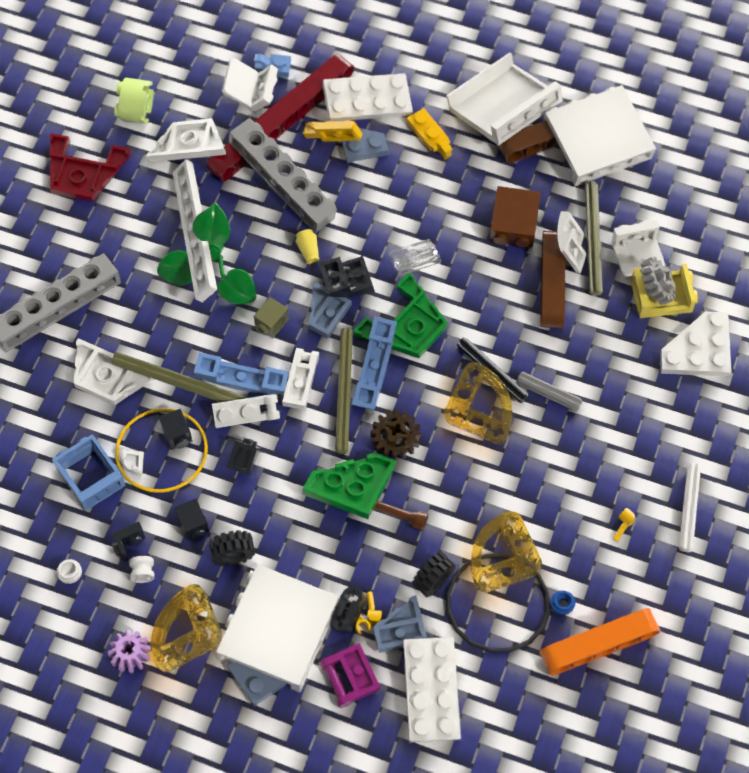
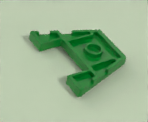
M408 272L396 285V290L412 301L394 319V321H397L392 349L420 358L448 328V323L434 303H431L427 298L425 291L417 284L412 273ZM365 317L353 330V335L369 341L373 321Z

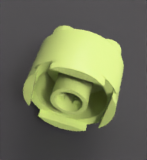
M125 78L123 82H118L117 95H119V104L116 103L115 116H118L123 121L147 124L149 119L145 118L146 113H151L153 105V89H149V86L153 85L152 81Z

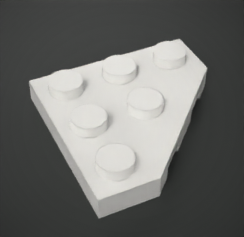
M705 311L662 348L660 353L661 374L730 377L731 356L728 312Z

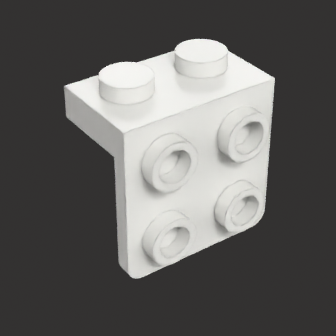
M232 58L228 63L222 92L252 111L257 112L272 102V92L277 82L278 68L270 65L259 73L239 60Z
M657 220L642 221L639 224L621 225L618 228H614L611 244L624 278H631L633 269L642 268L640 264L650 257H657L658 260L662 261V265L666 266L656 240L660 228Z

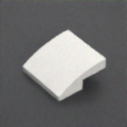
M561 211L557 230L559 248L576 273H581L586 257V252L581 247L585 234L570 212Z

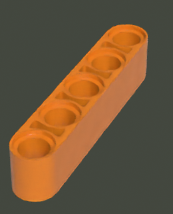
M645 608L553 643L540 650L539 653L549 675L553 676L650 639L661 631L650 608Z

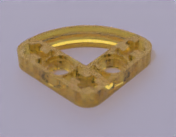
M476 362L467 364L445 408V420L454 427L492 443H503L508 438L512 424V404L508 391L499 377L487 367ZM476 369L479 376H474L471 385L468 383L470 380L469 371L473 372ZM483 380L495 390L500 399L503 411L502 421L471 409V405ZM464 388L471 392V396L465 400L458 396V392ZM459 410V415L462 417H466V413H468L466 424H462L463 418L456 416L455 419H452L449 412ZM480 418L483 421L482 427L479 429L472 428L470 426L471 419ZM487 422L490 423L489 428L497 430L498 427L502 428L503 435L499 434L498 437H495L494 432L487 429V433H484Z
M514 511L498 515L483 527L474 542L470 561L474 585L481 592H491L534 577L540 572L542 565L541 557L522 517ZM507 520H510L512 523L516 522L514 527L516 533L513 534L514 530L510 524L506 525ZM501 529L513 557L482 568L481 555L487 541ZM523 539L526 541L527 547L519 549L514 545V541ZM526 554H528L530 563H535L533 569L530 566H525L527 562ZM505 567H510L514 570L515 575L505 577L501 570ZM482 576H485L486 579L491 578L489 584L481 581Z
M189 585L177 593L166 604L156 620L151 636V656L153 663L163 672H170L215 648L222 641V632L210 600L200 585ZM196 593H197L196 598H197V600H198V602H199L200 604H196V603L193 601V599H194V596H193V595L196 594ZM186 607L194 630L165 645L167 633L173 620ZM202 611L208 612L204 620L197 621L199 613ZM205 628H208L212 632V638L207 639L208 633L205 630ZM193 642L192 649L187 653H183L184 645ZM168 655L167 662L163 663L165 661L164 657Z

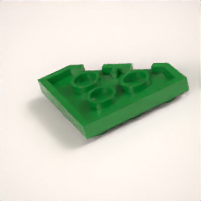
M378 453L366 455V458L354 461L352 459L335 464V467L331 469L312 471L302 489V494L369 519L396 468L397 460Z

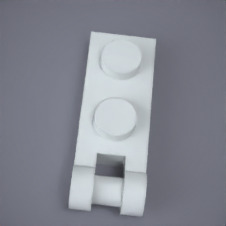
M296 348L283 398V406L306 410L319 360V352L312 351V353L304 352V349ZM302 360H303V361H308L309 364H305V363H301V362H302Z
M271 394L212 404L215 427L220 428L279 419L280 413L276 409L277 395ZM266 404L267 411L260 412L259 405Z

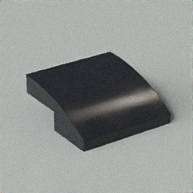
M363 256L342 262L341 258L337 257L319 263L329 297H353L375 292Z

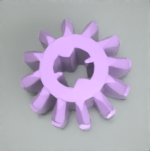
M126 630L124 637L117 633L118 642L110 641L112 649L108 651V656L112 658L111 664L118 666L120 672L125 671L128 667L129 672L133 673L135 666L142 670L143 665L141 661L149 662L150 660L147 655L151 652V647L147 645L148 639L141 637L139 631H136L131 636L130 630ZM129 648H131V651H133V653L130 655L128 654V652H126V650Z

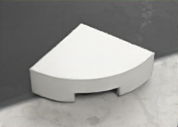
M120 449L119 457L123 467L128 472L141 476L144 452Z

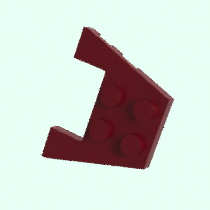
M51 133V193L94 202L132 154L131 148L112 145L106 163L67 156L66 152L71 142L69 136Z

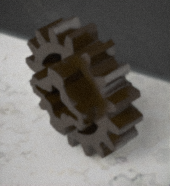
M396 409L395 414L391 415L388 410L386 411L385 418L379 415L378 422H373V430H371L372 446L377 445L376 452L384 451V456L386 457L391 454L393 459L396 460L397 455H401L405 459L406 452L413 455L414 447L419 448V440L422 433L419 432L420 424H415L414 416L408 418L407 411L403 415H399V410Z

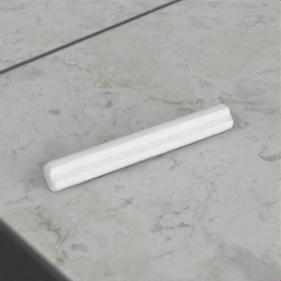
M689 463L687 467L679 550L682 552H691L693 549L701 470L700 464Z

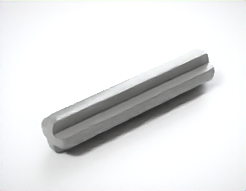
M521 372L518 376V385L574 411H578L582 404L581 398L525 372Z

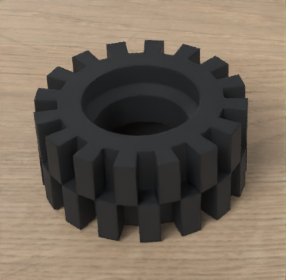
M241 530L236 532L229 531L227 534L221 533V536L216 535L214 539H210V554L212 563L215 565L224 566L227 564V566H231L234 563L238 565L239 562H247V559L250 560L252 556H255L253 538L250 532H241Z
M439 551L432 558L430 557L427 563H424L422 568L418 570L417 575L413 578L412 585L426 598L431 597L433 593L435 594L448 581V578L455 570L456 564Z

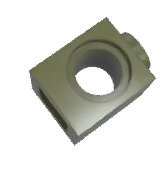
M271 297L254 315L255 329L260 334L268 335L272 339L289 320L288 308Z

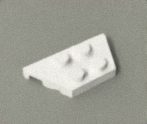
M211 118L173 122L167 129V132L157 141L159 146L154 152L149 151L146 157L149 162L226 155V151L215 123Z
M79 338L77 339L76 370L73 382L75 388L116 405L154 380L153 378L113 365V353Z

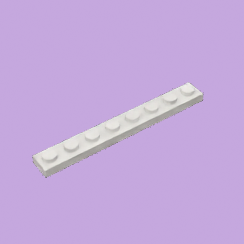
M186 159L173 172L195 299L204 302L217 290L208 241L199 240L192 228L193 221L202 212L193 163Z

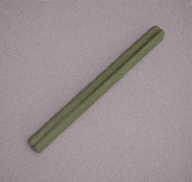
M591 180L585 183L589 293L592 296H597L603 292L598 184Z
M343 328L340 332L335 452L337 454L348 453L353 330L350 328Z
M115 352L112 358V364L219 402L244 399V396L120 352Z

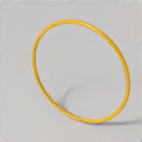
M168 408L153 409L133 418L123 428L116 443V463L121 474L129 483L144 491L163 493L174 491L187 485L200 473L207 458V439L202 427L188 414L182 412L184 417L197 426L204 441V455L197 471L185 482L166 489H151L141 486L131 480L124 472L119 460V446L126 430L135 421L148 414L175 411V409Z

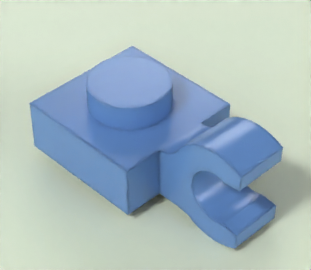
M255 54L256 70H264L268 66L273 65L278 68L277 77L289 78L291 56L271 54L269 59L263 54Z

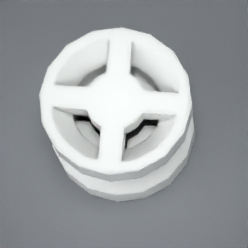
M137 556L129 560V565L132 568L130 573V580L132 582L147 583L155 579L154 572L152 571L154 565L152 557Z

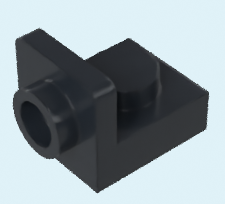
M244 438L243 441L236 440L227 468L251 475L257 455L262 450L261 447L256 446L257 441Z
M138 521L112 533L115 542L111 543L116 556L122 555L124 561L129 560L125 547L135 546L142 539L146 538L140 522Z

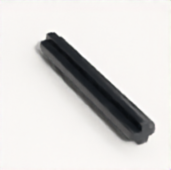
M465 337L460 339L457 347L517 402L523 403L527 399L528 393Z

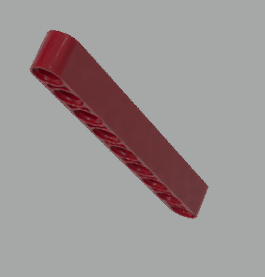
M340 54L333 55L257 118L254 123H259L264 133L269 138L271 137L276 140L325 99L322 85L324 79L350 78L355 70V66ZM252 142V143H251L252 145H255V146L260 145V144L257 143V142ZM230 143L224 146L226 155L212 156L207 162V169L223 182L229 180L248 164Z

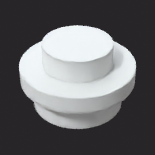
M71 559L63 561L57 568L59 579L67 584L76 582L82 574L80 564Z

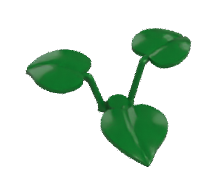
M213 203L196 216L193 221V232L199 240L208 241L211 260H218L220 276L223 278L217 284L220 296L234 304L250 303L257 298L251 276L242 269H232L227 275L224 273L223 256L221 253L224 249V243L230 236V226L223 210L217 203ZM175 250L166 254L158 264V275L177 286H184L192 282L187 252Z

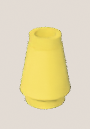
M311 229L300 231L296 234L297 239L295 242L306 263L313 264L318 262L319 254L316 234Z

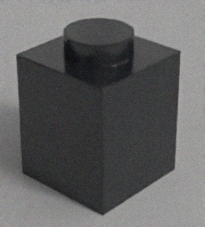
M181 408L159 417L161 428L171 450L184 448L193 442Z
M197 498L174 507L176 517L187 541L200 539L209 532L207 520Z

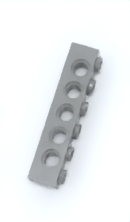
M248 118L230 132L229 143L314 233H317L335 219L337 211L335 203L322 194L319 186L307 178L303 169L295 166L291 157L278 148L276 141L264 133L259 123H254L251 118ZM252 142H257V143H259L260 145L255 146V145H252L251 143H252ZM266 157H271V158H273L274 160L269 161V160H266L265 158H266ZM285 172L288 176H282L280 173ZM299 187L303 191H296L294 188ZM309 203H315L318 206L312 207Z
M103 253L98 257H93L80 268L73 269L65 277L53 281L43 290L33 293L31 297L23 302L16 303L11 309L0 314V345L7 353L119 285L121 280L117 269Z

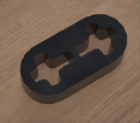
M354 586L347 587L342 592L332 615L331 622L333 627L342 634L353 631L365 605V595L359 588ZM356 595L358 597L357 601H349L350 596L354 597ZM345 618H347V619H348V623H347V624H346V623H343V624L341 625V624L339 623L340 619H345Z

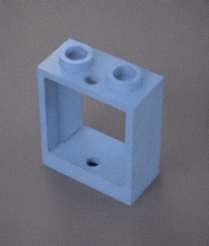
M93 434L80 439L76 445L68 450H62L52 459L56 470L85 511L126 486L123 476ZM95 452L110 474L81 492L65 469Z

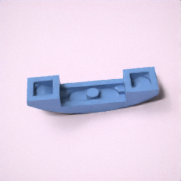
M374 316L369 344L352 405L375 410L390 358L397 321Z
M199 352L194 375L209 382L236 390L261 394H284L289 371L266 367V371L223 362L219 356Z

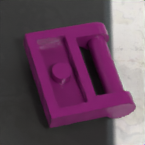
M360 643L326 657L319 662L322 671L325 670L338 698L336 702L339 708L347 707L353 702L380 690V685ZM338 663L341 664L353 689L348 694H346L334 668V665Z

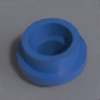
M558 591L551 598L552 609L560 615H567L575 608V598L568 591ZM564 600L567 606L562 607L558 602Z

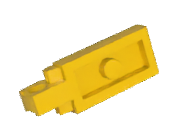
M424 108L407 117V124L430 152L438 151L444 159L452 156V147L449 145L450 140Z
M349 120L342 122L306 123L303 132L306 138H321L323 142L360 141L363 134L356 123Z

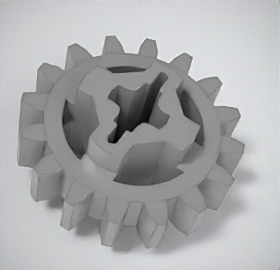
M650 257L640 264L642 267L640 272L642 273L641 278L644 281L646 292L650 296H654L655 302H659L660 305L674 301L676 290L670 269L663 266L662 261L658 260L657 257Z

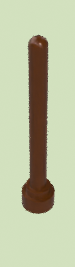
M378 501L374 508L380 512L408 521L409 525L413 526V529L419 531L424 530L429 516L428 513L420 510L418 512L413 511L412 513Z

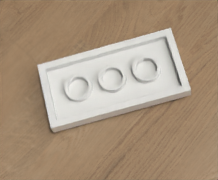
M405 73L323 80L322 85L329 121L408 116L413 112Z
M454 637L405 639L403 643L409 743L460 740Z

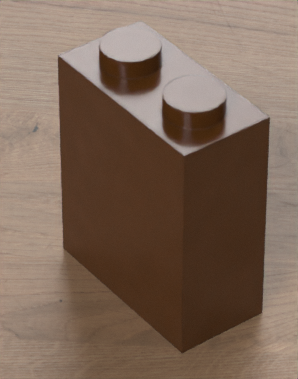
M497 186L489 242L533 248L541 192Z

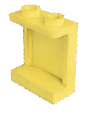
M682 264L680 270L671 271V276L675 283L674 288L676 292L674 294L676 298L665 305L655 302L654 296H650L646 292L644 281L641 278L642 273L640 269L642 268L633 269L631 284L639 318L693 312L695 303H698V294L696 290H693L692 271H688L687 264Z

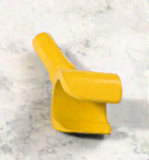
M628 508L618 517L623 523L613 538L616 542L619 541L625 529L634 522L635 515Z
M367 592V620L370 625H376L381 621L382 611L374 610L373 593Z
M360 614L355 626V631L359 635H361L358 627L360 624H365L368 632L371 628L369 621L363 619Z

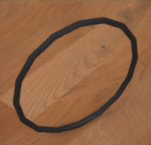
M484 554L467 561L452 576L446 592L447 615L455 632L471 646L490 653L513 652L531 644L544 630L550 614L549 591L540 573L526 561L508 554ZM486 558H506L522 564L537 577L545 594L546 611L540 627L527 641L510 648H490L472 641L459 629L451 613L450 594L457 577L469 565Z

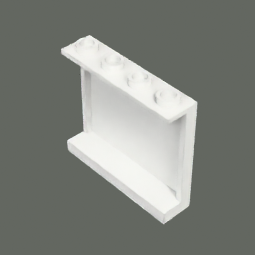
M508 53L446 95L451 113L497 145L502 144L545 114L549 109L563 101L561 85L554 81L549 86L542 83L513 64L512 53Z
M623 86L610 87L602 93L590 94L585 99L570 101L565 106L559 108L553 107L544 116L543 121L547 120L573 171L571 180L575 186L652 159L656 150Z
M257 564L255 571L251 570L247 577L246 584L248 586L245 592H240L237 598L236 606L238 607L234 615L230 614L226 621L225 628L227 630L224 636H220L216 642L215 650H217L218 659L222 661L223 657L286 682L291 685V689L301 692L331 625L332 615L338 604L339 596Z

